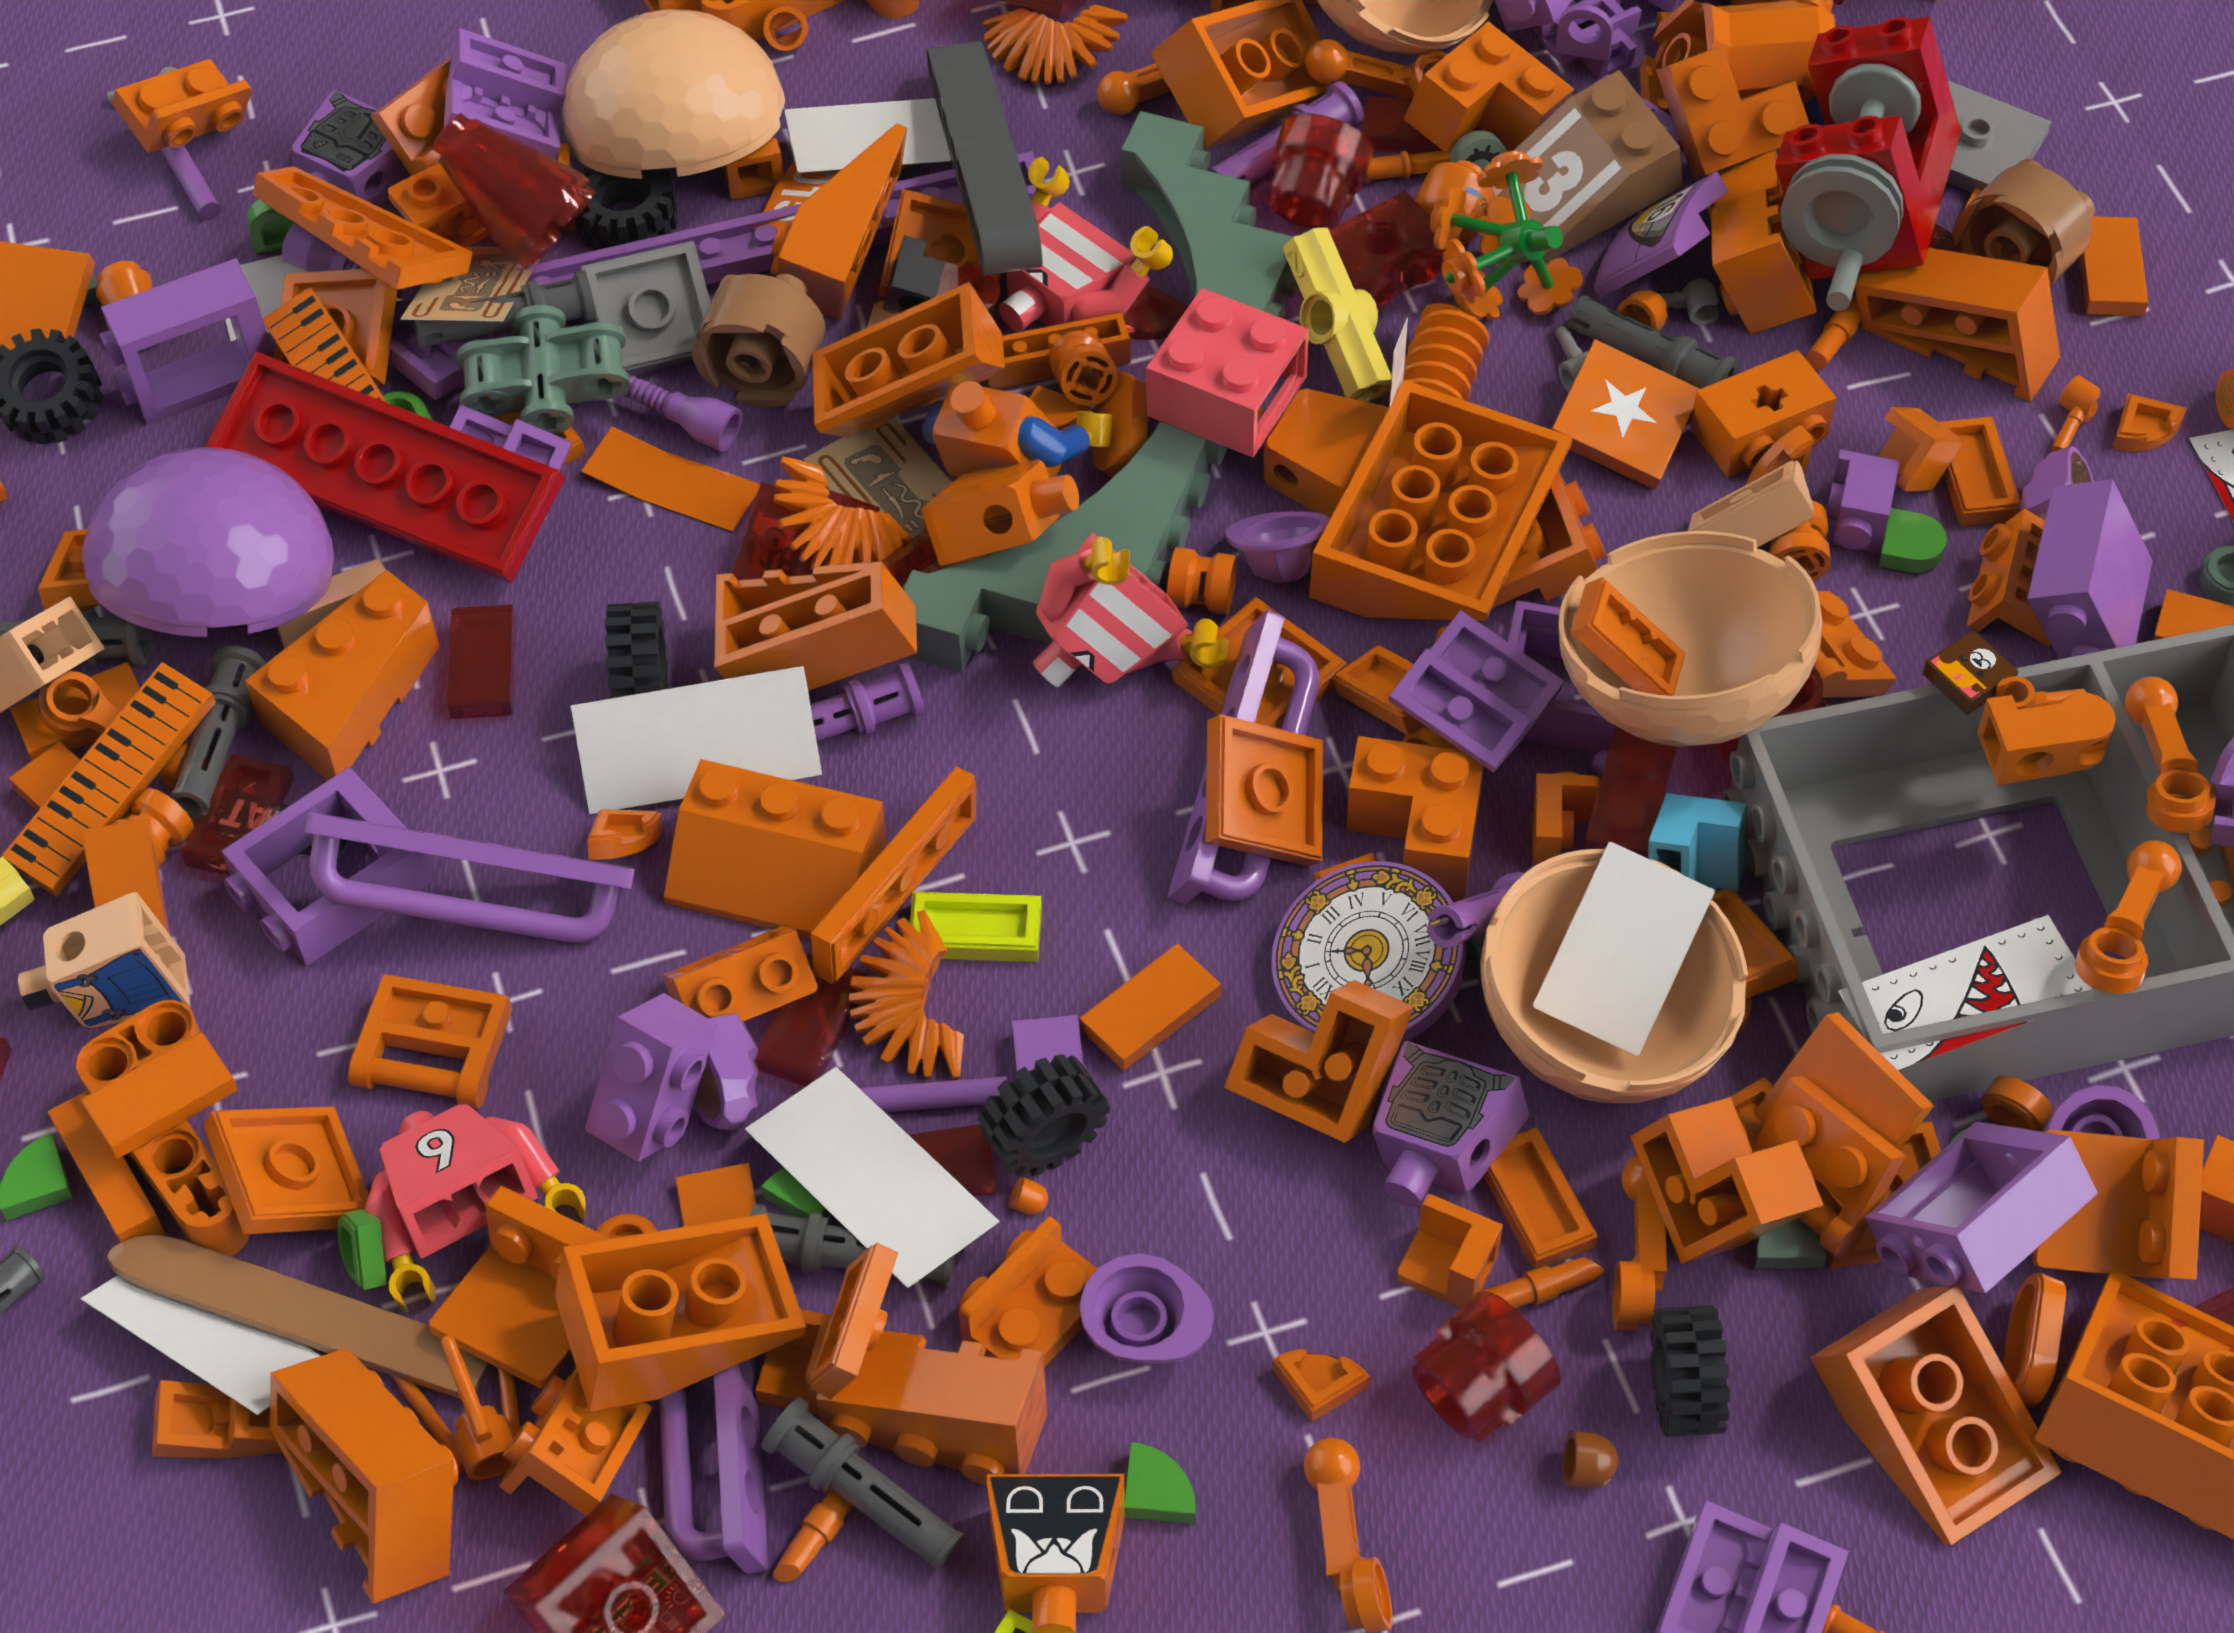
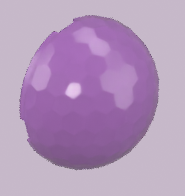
M197 447L162 454L133 468L122 476L102 497L91 515L83 543L82 559L85 577L89 581L90 592L102 606L113 614L135 625L163 633L207 637V627L217 628L247 624V633L250 634L285 624L309 611L320 601L330 586L334 552L332 538L318 506L304 488L279 467L245 452L224 448Z

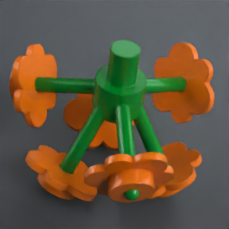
M1509 151L1495 156L1491 163L1484 167V172L1477 177L1478 186L1480 187L1495 186L1496 189L1508 188L1511 200L1504 196L1492 198L1486 206V215L1475 219L1465 216L1466 192L1459 190V187L1450 186L1446 191L1444 199L1437 200L1431 213L1430 230L1435 233L1434 246L1441 250L1447 249L1443 252V277L1454 295L1457 305L1477 320L1486 317L1494 321L1500 316L1498 307L1502 304L1503 298L1500 291L1494 285L1520 262L1530 261L1532 265L1525 270L1523 275L1525 283L1519 287L1517 294L1521 301L1527 302L1529 310L1535 315L1547 314L1555 307L1568 306L1573 300L1572 292L1577 290L1583 283L1581 271L1577 267H1569L1564 258H1555L1549 264H1546L1542 258L1546 250L1558 249L1562 245L1563 234L1557 226L1543 227L1540 222L1529 218L1531 208L1528 203L1524 202L1520 184L1528 183L1538 178L1539 169L1543 167L1541 158H1530L1528 154H1524L1521 151ZM1462 228L1476 231L1482 236L1479 246L1483 254L1482 256L1475 259L1473 254L1469 251L1466 252L1462 243L1456 239V235L1461 232ZM1503 260L1487 276H1485V274L1481 271L1482 269Z

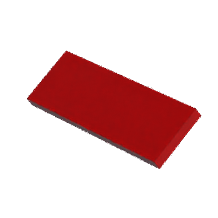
M255 351L204 446L232 449L259 457L279 467L296 480L316 505L511 584L566 479L558 469Z

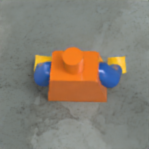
M975 381L955 382L949 387L945 399L938 400L932 406L923 421L922 435L927 442L936 445L945 469L950 476L959 477L969 472L1041 460L1046 466L1049 478L1057 477L1063 462L1084 453L1089 446H1110L1112 413L1077 411L1076 425H1071L1059 431L1034 402L1022 394L982 387Z

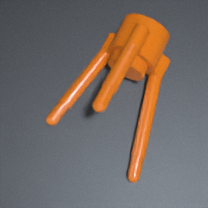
M445 1335L441 1340V1344L466 1411L456 1420L457 1431L454 1435L415 1383L392 1376V1378L439 1444H443L450 1449L455 1458L458 1473L465 1470L467 1477L471 1480H485L507 1472L512 1463L502 1456L514 1436L521 1429L515 1376L498 1368L503 1415L497 1414L493 1406H481L455 1338L452 1335Z

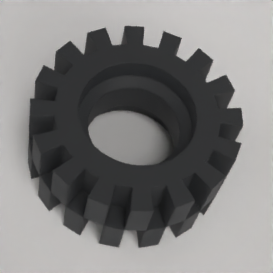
M586 166L583 168L585 177L577 175L575 178V189H571V198L578 234H581L582 242L587 247L592 244L594 245V251L670 234L671 229L676 230L678 212L674 187L668 170L664 172L663 168L641 170L642 179L608 175ZM625 201L642 203L629 210L616 211L608 209L614 204Z
M41 328L30 330L32 340L25 342L21 333L11 337L16 346L11 351L3 344L0 346V418L11 432L15 430L18 437L25 441H28L32 434L37 444H48V434L53 433L59 443L68 440L64 430L72 427L78 435L86 429L81 421L83 416L92 421L95 419L98 412L93 403L102 404L103 394L99 386L103 385L84 347L81 348L75 338L69 335L65 340L61 331L51 329L49 338L46 339ZM51 371L61 372L65 375L64 386L53 397L36 402L28 401L24 398L23 390L25 386L37 375Z
M659 601L608 604L606 608L607 618H605L607 633L605 635V646L607 648L606 664L609 671L608 685L609 689H611L610 699L668 689L666 639H664V620H662V609Z
M1064 1054L1055 1055L1050 1063L1046 1057L1035 1061V1067L1031 1071H1028L1026 1067L1021 1068L1015 1072L1018 1078L1012 1083L1004 1080L997 1087L1000 1095L989 1096L984 1103L987 1110L979 1112L978 1121L981 1123L978 1125L979 1130L1010 1174L1015 1173L1017 1177H1025L1030 1171L1032 1176L1042 1174L1045 1166L1048 1164L1052 1170L1062 1165V1158L1070 1154L1072 1158L1082 1151L1079 1148L1082 1142L1091 1143L1098 1136L1094 1129L1105 1126L1108 1120L1105 1114L1110 1113L1108 1100L1083 1064L1079 1062L1077 1057L1072 1055L1068 1058Z
M1714 1305L1655 1308L1651 1319L1653 1330L1650 1331V1342L1653 1352H1650V1358L1654 1372L1652 1384L1653 1389L1656 1391L1655 1406L1656 1411H1659L1658 1421L1660 1428H1663L1664 1436L1724 1434L1727 1429L1726 1421H1729V1408L1727 1402H1730V1389L1727 1386L1729 1367L1725 1362V1355L1727 1353L1726 1342L1722 1340L1723 1327L1721 1320H1718L1717 1309L1714 1308Z

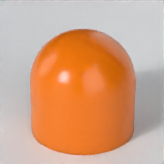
M1020 1177L1016 1181L1009 1198V1208L1026 1215L1041 1213L1048 1203L1046 1189L1040 1183L1024 1177Z

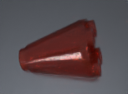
M459 113L445 127L431 146L441 156L439 163L506 259L514 266L520 264L526 270L537 259L541 260L561 238L562 234L555 229L557 224L564 227L572 217L576 218L597 194L589 186L591 180L582 172L477 118L471 121L463 113Z

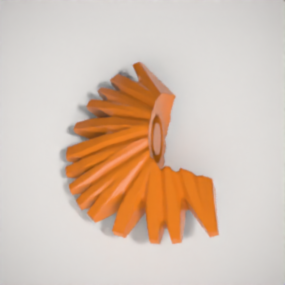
M1094 4L1089 9L1081 11L1080 17H1075L1073 23L1065 22L1062 24L1047 18L1043 14L1031 13L1029 10L1020 8L983 21L984 28L990 29L984 34V40L986 44H989L987 49L989 53H992V57L996 62L1006 59L1003 69L1007 73L1020 67L1017 75L1019 80L1026 81L1031 77V83L1037 84L1044 77L1045 84L1050 85L1056 75L1058 83H1062L1065 81L1067 72H1069L1071 79L1078 77L1076 59L1093 69L1098 63L1089 51H1112L1114 46L1110 42L1118 41L1121 36L1120 33L1111 29V27L1127 22L1128 15Z
M784 456L781 458L779 464L793 480L777 479L775 481L774 487L781 493L774 495V502L797 512V514L778 520L780 529H804L789 546L793 551L804 546L799 557L803 563L813 555L812 570L814 567L820 566L823 560L824 566L882 561L886 568L895 574L899 571L898 564L904 568L911 561L906 549L915 554L921 549L919 544L891 514L874 512L873 510H865L858 507H844L837 505L832 499L827 498L829 495V490L826 489L828 481L823 476L822 466Z
M922 910L917 912L921 932H918L903 917L896 921L901 935L890 927H886L884 932L889 941L878 936L873 941V944L886 958L862 955L859 963L880 977L852 976L850 987L860 992L850 993L849 1002L864 1006L850 1010L851 1018L864 1019L855 1024L854 1027L857 1033L869 1032L862 1038L866 1046L891 1037L880 1057V1060L889 1065L901 1050L909 1044V1075L915 1076L920 1063H922L924 1078L931 1079L938 1053L941 1052L952 1078L960 1079L964 1034L951 1029L943 1022L938 1024L935 1019L930 1018L927 1020L924 1013L931 981L941 959L948 950L926 911Z

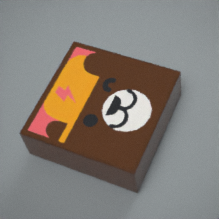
M1973 630L1927 659L1923 675L1961 711L1969 715L1983 706L1987 698L1996 697V687L2002 679L2017 676L2019 671Z

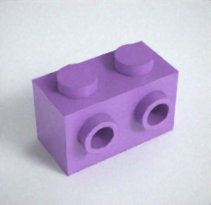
M665 993L619 1015L616 1019L584 1130L637 1162L663 1147L673 1146L684 1136L718 1024Z

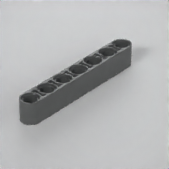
M982 40L927 48V64L931 89L937 103L951 162L983 276L1042 267V249L1036 217Z

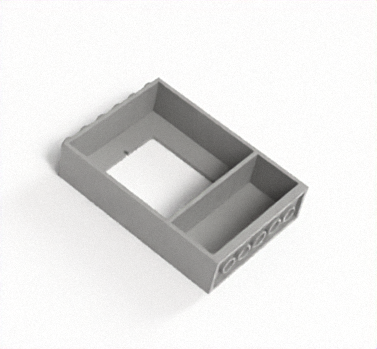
M2234 624L2016 668L2019 671L2017 676L2029 680L2034 686L2035 692L2044 691L2046 693L2085 689L2086 693L2103 698L2115 711L2116 722L2103 760L2095 767L2075 771L2071 774L1997 785L1977 735L1985 704L1969 715H1966L1934 685L1773 717L1759 728L1740 736L1737 751L1730 754V770L1732 775L1729 788L1724 789L1722 792V800L1747 803L1746 869L1751 878L1759 877L1765 892L1763 905L1770 928L1773 931L1780 930L1786 949L1798 961V979L1792 982L1793 984L1801 983L1807 997L1806 1014L1811 1032L1813 1033L1825 1015L1839 1012L1863 1036L1838 992L1844 988L1848 989L1867 1041L1880 1053L2031 1021L1898 1070L1929 1101L1988 1089L1997 1076H2011L2026 1081L2234 1036V886L2220 845L2213 844L2211 851L2206 854L2194 853L2187 839L2189 833L2164 830L2152 823L2145 812L2147 790L2151 783L2159 776V771L2142 726L2137 725L2129 718L2124 705L2128 688L2138 679L2155 676L2168 681L2174 687L2178 696V707L2175 717L2188 751L2199 762L2197 772L2212 784L2210 781L2219 757L2234 737ZM2051 803L2058 807L2107 915H2110L2117 909L2129 885L2130 879L2127 875L2126 864L2129 854L2137 845L2150 840L2163 841L2171 845L2179 854L2182 864L2179 880L2169 890L2158 893L2144 923V933L2141 941L2148 956V967L2142 984L2136 990L2129 993L2112 994L2093 988L2087 991L1883 1034L1862 982L1883 975L1867 935L1853 936L1862 933L1863 925L1831 849ZM2211 822L2208 826L2205 827V828L2209 829L2211 832H2212V822ZM2222 880L2232 887L2233 895L2227 906L2220 907L2209 885L2211 881Z

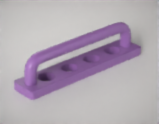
M1267 609L1244 634L1221 714L1255 723L1272 661L1288 667L1295 677V684L1281 730L1306 736L1319 690L1320 674L1316 662L1306 650L1280 637L1285 617ZM1207 763L1167 898L1183 905L1188 904L1201 891L1216 898L1232 902L1248 899L1259 891L1266 878L1271 861L1269 857L1246 852L1241 872L1237 876H1231L1213 868L1219 846L1205 843Z
M309 811L305 826V833L314 834L310 855V875L316 888L329 900L342 905L567 943H585L599 937L610 925L615 912L619 887L631 889L635 871L625 866ZM345 839L594 882L590 906L584 916L574 918L346 879L336 869L340 840Z
M755 1357L714 1375L722 1528L706 1532H698L694 1528L687 1387L659 1399L664 1520L669 1543L678 1554L694 1561H709L729 1556L746 1574L768 1570L759 1407L755 1392L757 1386Z

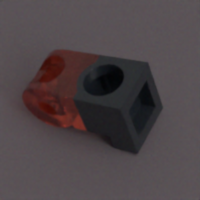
M904 235L895 257L883 309L901 313L970 282L990 315L992 314L1000 296V284L994 274L983 276L980 265L971 264L960 268L954 264L923 256L927 242Z

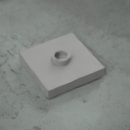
M1948 81L1961 132L1947 183L1973 193L1975 188L1984 190L2005 169L2015 166L2021 160L2034 157L2048 136L2051 121Z
M694 241L581 266V271H585L591 288L595 308V322L614 323L625 330L626 345L621 349L623 370L632 376L693 361L692 350L696 337L711 304Z

